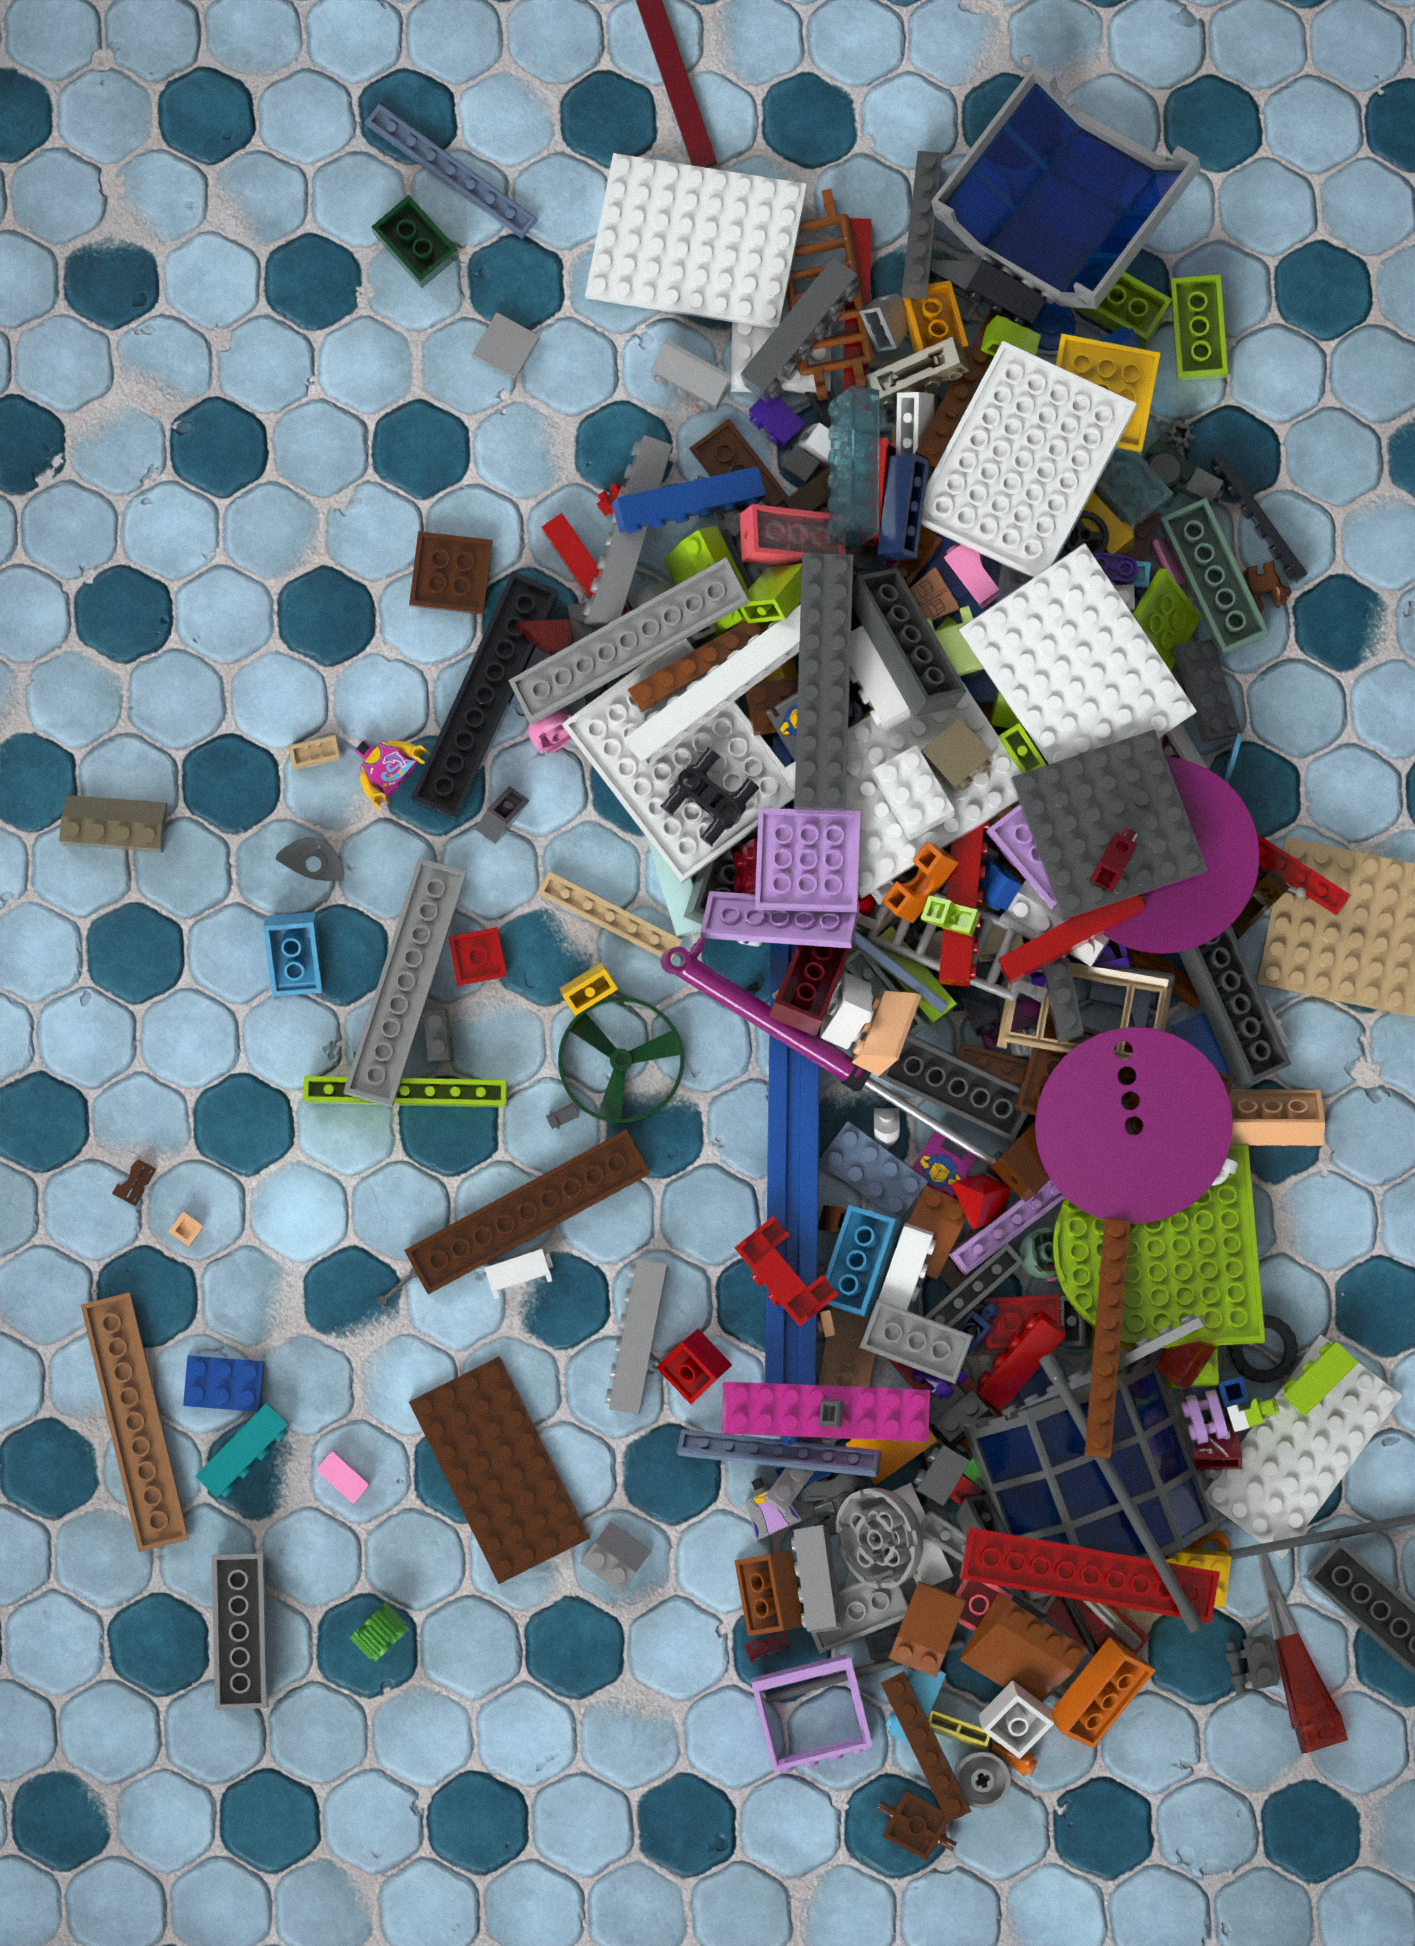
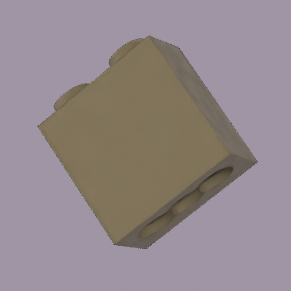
M960 717L921 750L928 765L954 793L959 789L965 790L974 781L972 778L979 772L983 774L992 766L993 753Z

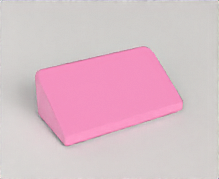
M1166 539L1153 540L1150 548L1159 568L1167 569L1179 586L1185 585L1186 582Z
M334 1451L316 1469L353 1504L371 1486Z

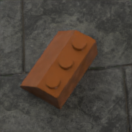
M791 1551L734 1560L748 1636L803 1627L801 1619L802 1608L798 1597V1586Z

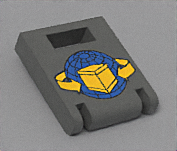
M798 692L774 706L779 715L776 718L770 709L765 711L794 762L796 761Z

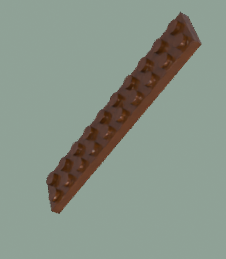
M624 1130L404 1251L429 1295L649 1176L650 1172L628 1131Z

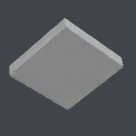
M496 312L475 348L472 357L516 380L540 336Z

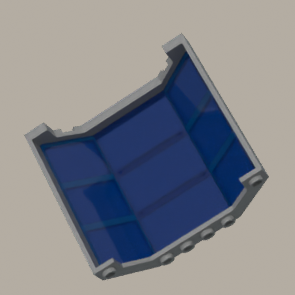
M1034 64L932 199V208L934 215L943 221L980 258L981 262L988 263L1038 292L1042 297L1047 298L1046 302L1050 304L1054 302L1061 307L1097 309L1201 170L1199 157L1177 146L1172 153L1173 161H1169L1167 157L1159 156L1081 111L1075 104L1070 106L1062 98L1064 92L1058 87L1056 76L1039 65Z

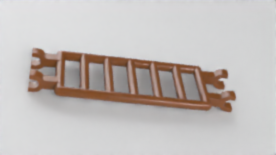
M831 189L822 190L826 217L801 221L799 232L840 224L843 238L796 246L794 257L840 248L845 249L847 261L842 263L857 274L860 286L858 290H860V293L854 300L855 308L845 310L838 321L857 318L859 332L827 337L821 342L818 340L812 348L817 350L861 341L863 355L809 365L808 359L806 361L801 360L799 363L801 374L804 376L814 375L818 401L828 399L824 372L853 367L857 393L867 392L863 365L871 364L874 361L871 338L859 313V310L865 305L850 220L847 214L836 215ZM826 265L796 271L791 270L787 290L790 311L803 295L797 294L795 281L818 277Z

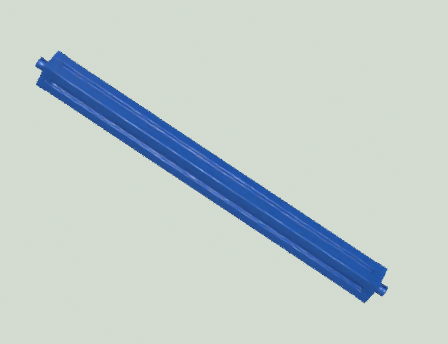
M773 738L772 751L784 767L789 766L794 762L781 738ZM794 801L783 809H794ZM770 943V1006H773L775 1000L772 994L779 990L797 946L795 944ZM819 1028V1030H818V1032H817V1034H816V1035H818L819 1037H820V1028ZM769 1035L767 1221L774 1216L785 1231L789 1233L790 1236L775 1249L806 1287H808L817 1280L820 1066ZM766 1288L765 1383L816 1385L817 1313L799 1327L780 1304L775 1306L767 1297L770 1291ZM780 1436L781 1445H788V1436ZM791 1436V1445L794 1446L796 1442H800L799 1437Z

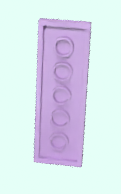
M709 891L700 933L701 938L852 948L860 905L858 901L857 912L755 910V894Z

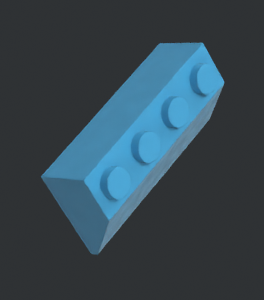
M848 1205L825 1275L826 1280L839 1295L827 1305L867 1319L871 1318L903 1223L891 1217Z

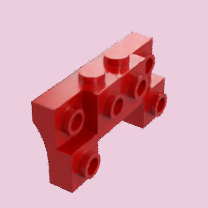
M772 1216L734 1247V1249L753 1271L750 1276L760 1287L764 1284L770 1291L767 1297L775 1306L780 1304L797 1325L801 1327L839 1294L823 1275L806 1287L775 1249L790 1235L777 1219Z

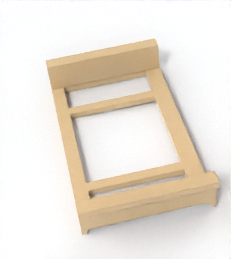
M1070 962L1073 978L1127 987L1120 1028L1128 1027L1135 988L1160 993L1154 1029L1165 1031L1172 988L1167 987L1168 979ZM1046 994L1041 1004L1036 1036L1011 1032L1016 1000L1010 1001L1005 999L997 1047L1007 1049L1008 1043L1069 1053L1079 1045L1071 1042L1057 1043V1040L1043 1038L1049 1008L1048 994ZM1125 1041L1119 1042L1116 1050H1114L1115 1056L1120 1060H1126L1132 1055V1053L1124 1052Z

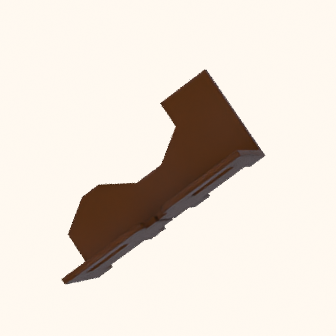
M137 1160L131 1166L128 1180L122 1185L117 1184L112 1194L136 1206L144 1193L143 1186L149 1184L156 1168L141 1160ZM143 1166H144L145 1168H144L142 1174L139 1175V1173L141 1172V1170H142V1168H143ZM137 1178L138 1181H137V1183L135 1184V1186L132 1185L133 1182L135 1181V1179ZM131 1188H132L133 1190H132V1192L130 1193L129 1197L127 1198V1195H128L129 1191H130Z

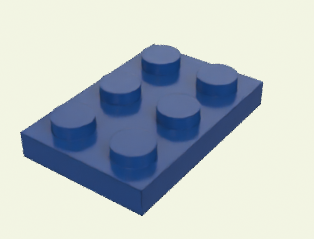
M187 1355L183 1406L258 1412L261 1403L264 1361Z

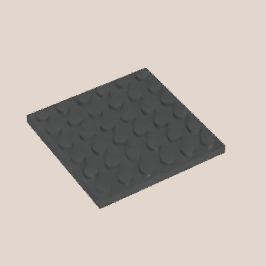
M1155 729L1011 777L1013 788L1063 921L1207 872L1206 864ZM1124 828H1129L1137 833L1134 842L1138 846L1114 891L1110 892L1093 883L1090 879L1114 834H1121Z

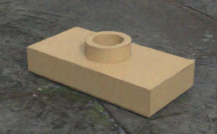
M336 734L287 745L293 771L342 760Z

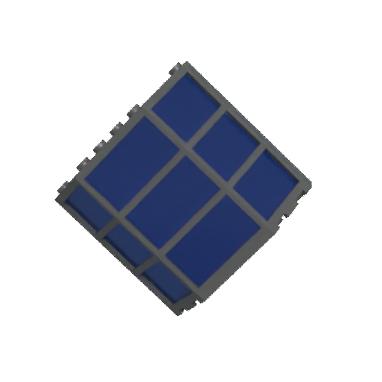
M1148 1354L1127 1365L1128 1372L1118 1371L1110 1460L1167 1560L1177 1556L1176 1551L1187 1547L1199 1538L1210 1535V1531L1217 1528L1156 1357L1155 1355ZM1090 1383L1072 1389L1086 1417H1088ZM1060 1395L1010 1412V1418H1007V1415L983 1417L962 1425L986 1494L1007 1534L1150 1559L1094 1456L1084 1455L1085 1440ZM1021 1590L1024 1598L1033 1600V1602L1044 1600L1049 1596V1594Z

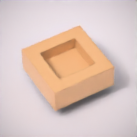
M182 1212L168 1232L190 1247L204 1226L185 1212Z
M831 1311L820 1312L821 1318L817 1319L819 1333H825L826 1338L836 1336Z

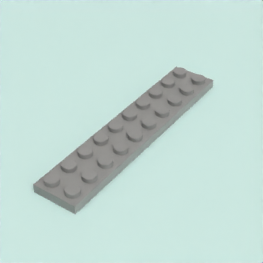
M726 557L508 681L529 723L533 725L750 603V600L729 559Z
M418 858L348 1076L344 1094L393 1108L467 871Z

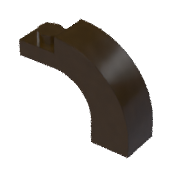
M1273 870L1254 887L1248 903L1231 924L1237 940L1290 888L1284 879Z

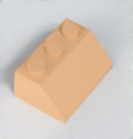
M884 991L879 997H874L872 1001L873 1017L868 1024L865 1023L861 1028L863 1034L861 1039H858L854 1045L852 1052L855 1053L852 1063L877 1076L881 1075L899 1059L922 995L918 993Z

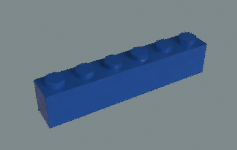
M753 467L617 497L612 503L619 532L628 531V534L642 531V527L651 526L652 529L665 526L666 522L675 520V523H683L690 520L689 517L696 515L699 518H705L713 515L714 511L722 510V513H728L736 510V507L745 505L748 508L751 504L760 503L759 501L766 496L759 468Z

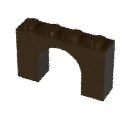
M829 465L781 502L785 508L813 511L825 502H837L844 505L851 512L855 521L854 536L845 547L847 555H853V565L861 569L879 555L877 554L878 547H868L860 543L858 526L861 525L862 517L859 509V499H861V496L853 486L848 487L844 481L846 476L840 468H834L833 465Z

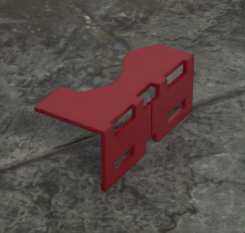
M780 1631L767 1637L768 1640L765 1642L759 1639L744 1645L750 1662L752 1663L791 1647L786 1632ZM781 1634L783 1635L782 1638H779L777 1640H774L773 1638ZM755 1644L759 1645V1647H756L751 1650L749 1648L750 1646H753ZM787 1645V1647L777 1650L778 1647ZM769 1650H774L772 1653H766ZM763 1654L762 1657H759L757 1659L753 1658L757 1655Z

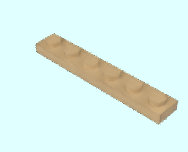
M550 871L537 893L547 900L660 958L665 951L673 947H679L683 941ZM676 954L671 955V962L673 961Z

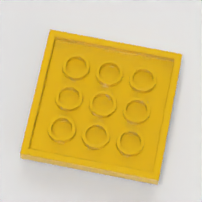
M1061 334L1056 366L1137 403L1138 407L1116 448L1142 452L1160 353Z

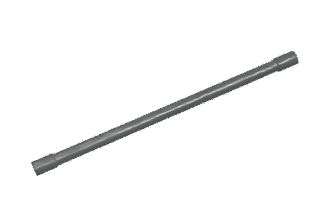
M1051 1352L1040 1358L1039 1361L1048 1378L1057 1389L1084 1440H1086L1087 1417L1066 1381L1060 1365ZM1094 1456L1179 1609V1614L1189 1632L1193 1633L1204 1626L1188 1601L1110 1458Z

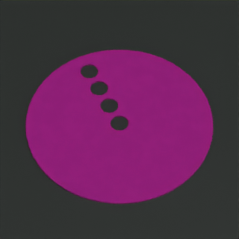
M1173 757L1165 758L1206 864L1207 872L1144 893L1143 895L1147 902L1144 904V912L1103 934L1112 941L1127 948L1148 953L1165 954L1190 950L1203 945L1224 932L1241 914L1248 903L1256 883L1259 868V844L1256 829L1251 815L1239 795L1227 782L1209 769L1194 762Z
M1147 1027L1118 1028L1097 1034L1083 1041L1064 1056L1054 1068L1042 1089L1038 1101L1035 1119L1036 1143L1047 1175L1062 1195L1076 1207L1103 1220L1107 1218L1130 1221V1224L1149 1223L1170 1217L1184 1210L1199 1199L1213 1184L1225 1163L1230 1148L1233 1125L1232 1109L1226 1087L1219 1073L1204 1054L1180 1037L1158 1029ZM1122 1041L1130 1043L1133 1048L1131 1057L1126 1060H1120L1114 1054L1115 1046ZM1125 1066L1132 1067L1136 1072V1079L1130 1085H1123L1118 1080V1072ZM1129 1091L1137 1093L1140 1098L1139 1105L1133 1110H1127L1121 1104L1122 1096ZM1132 1116L1139 1117L1143 1122L1142 1131L1136 1135H1131L1125 1130V1122Z

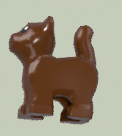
M1274 560L1263 563L1264 574H1257V565L1246 568L1243 571V575L1260 613L1264 609L1260 596L1271 592L1272 601L1277 608H1280V605L1287 602L1292 591L1290 587L1284 586L1281 583L1280 577L1275 571Z

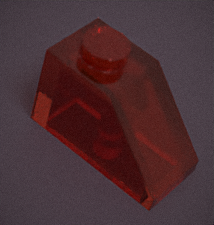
M571 619L516 622V628L541 651H550V656L572 645Z
M1201 1341L1169 1347L1161 1356L1156 1369L1175 1386L1190 1389L1217 1347Z

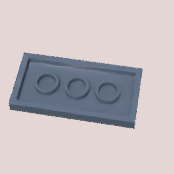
M850 1120L847 1121L819 1159L821 1164L898 1221L902 1219L929 1182L927 1178Z

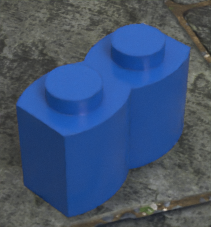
M988 858L985 864L984 881H979V890H983V899L987 900L986 904L997 911L1000 908L1007 911L1022 883L1003 864Z

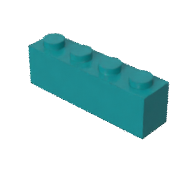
M266 1403L195 1477L216 1498H219L221 1495L227 1497L235 1489L233 1483L239 1477L244 1479L254 1469L251 1464L257 1458L260 1461L263 1460L271 1451L269 1446L275 1440L279 1443L289 1433L286 1428L290 1424L270 1404Z

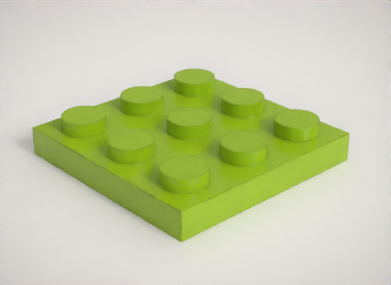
M1161 568L1157 571L1132 614L1170 672L1177 662L1172 647L1181 643H1187L1202 618L1167 569Z

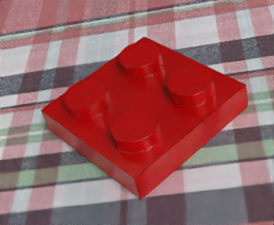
M498 927L448 937L458 987L507 977Z

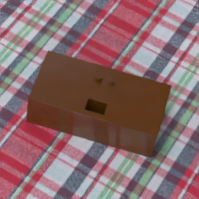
M1035 1120L990 1165L1024 1202H1027L1036 1195L1050 1180L1038 1153Z

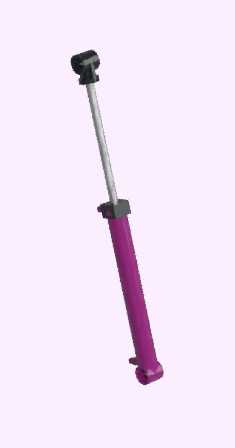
M698 938L690 952L679 946L673 947L662 954L660 962L665 972L675 974L839 1078L841 1080L840 1083L856 1092L862 1090L864 1086L987 1163L986 1172L1000 1182L1007 1184L990 1167L1003 1152L997 1151L994 1155H991L871 1079V1072L853 1064L851 1056L818 1035H811L768 1017L772 1006L697 959L703 950L706 942L705 939ZM672 954L679 956L681 960L679 967L671 963Z

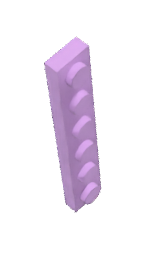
M1050 1179L1027 1202L1020 1199L949 1254V1256L963 1275H967L1065 1199V1197Z

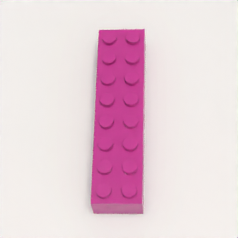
M723 1382L721 1434L927 1442L929 1440L930 1390ZM821 1400L843 1401L841 1428L819 1426Z

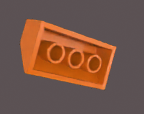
M1109 1637L1061 1699L1054 1705L1051 1714L1055 1726L1062 1734L1094 1749L1156 1669L1126 1645Z

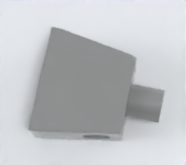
M898 294L881 296L859 310L876 352L897 349L908 331L903 297H900Z

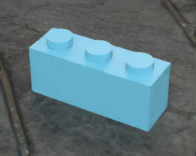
M909 1667L906 1675L928 1719L946 1673L939 1671L937 1677ZM891 1712L885 1725L889 1727L888 1733L908 1741L896 1714Z

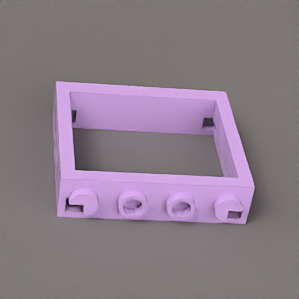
M849 1653L750 1678L773 1771L779 1770V1773L784 1771L790 1772L794 1770V1766L803 1764L804 1767L817 1765L819 1763L818 1760L828 1758L829 1761L843 1758L845 1753L861 1754V1752L867 1751L869 1747H873ZM846 1670L862 1736L778 1757L762 1690Z

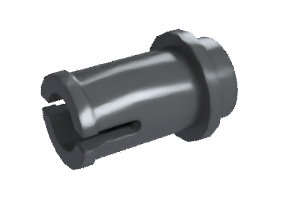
M574 1103L555 1112L551 1110L549 1111L550 1114L546 1115L551 1129H560V1125L580 1117Z

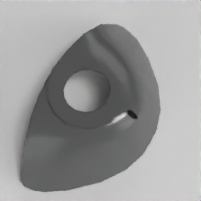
M306 837L296 840L279 851L275 858L276 861L310 879L323 881H342L344 879L343 866L337 853L330 844L318 838ZM316 856L321 860V867L318 871L310 872L306 868V860L309 857Z

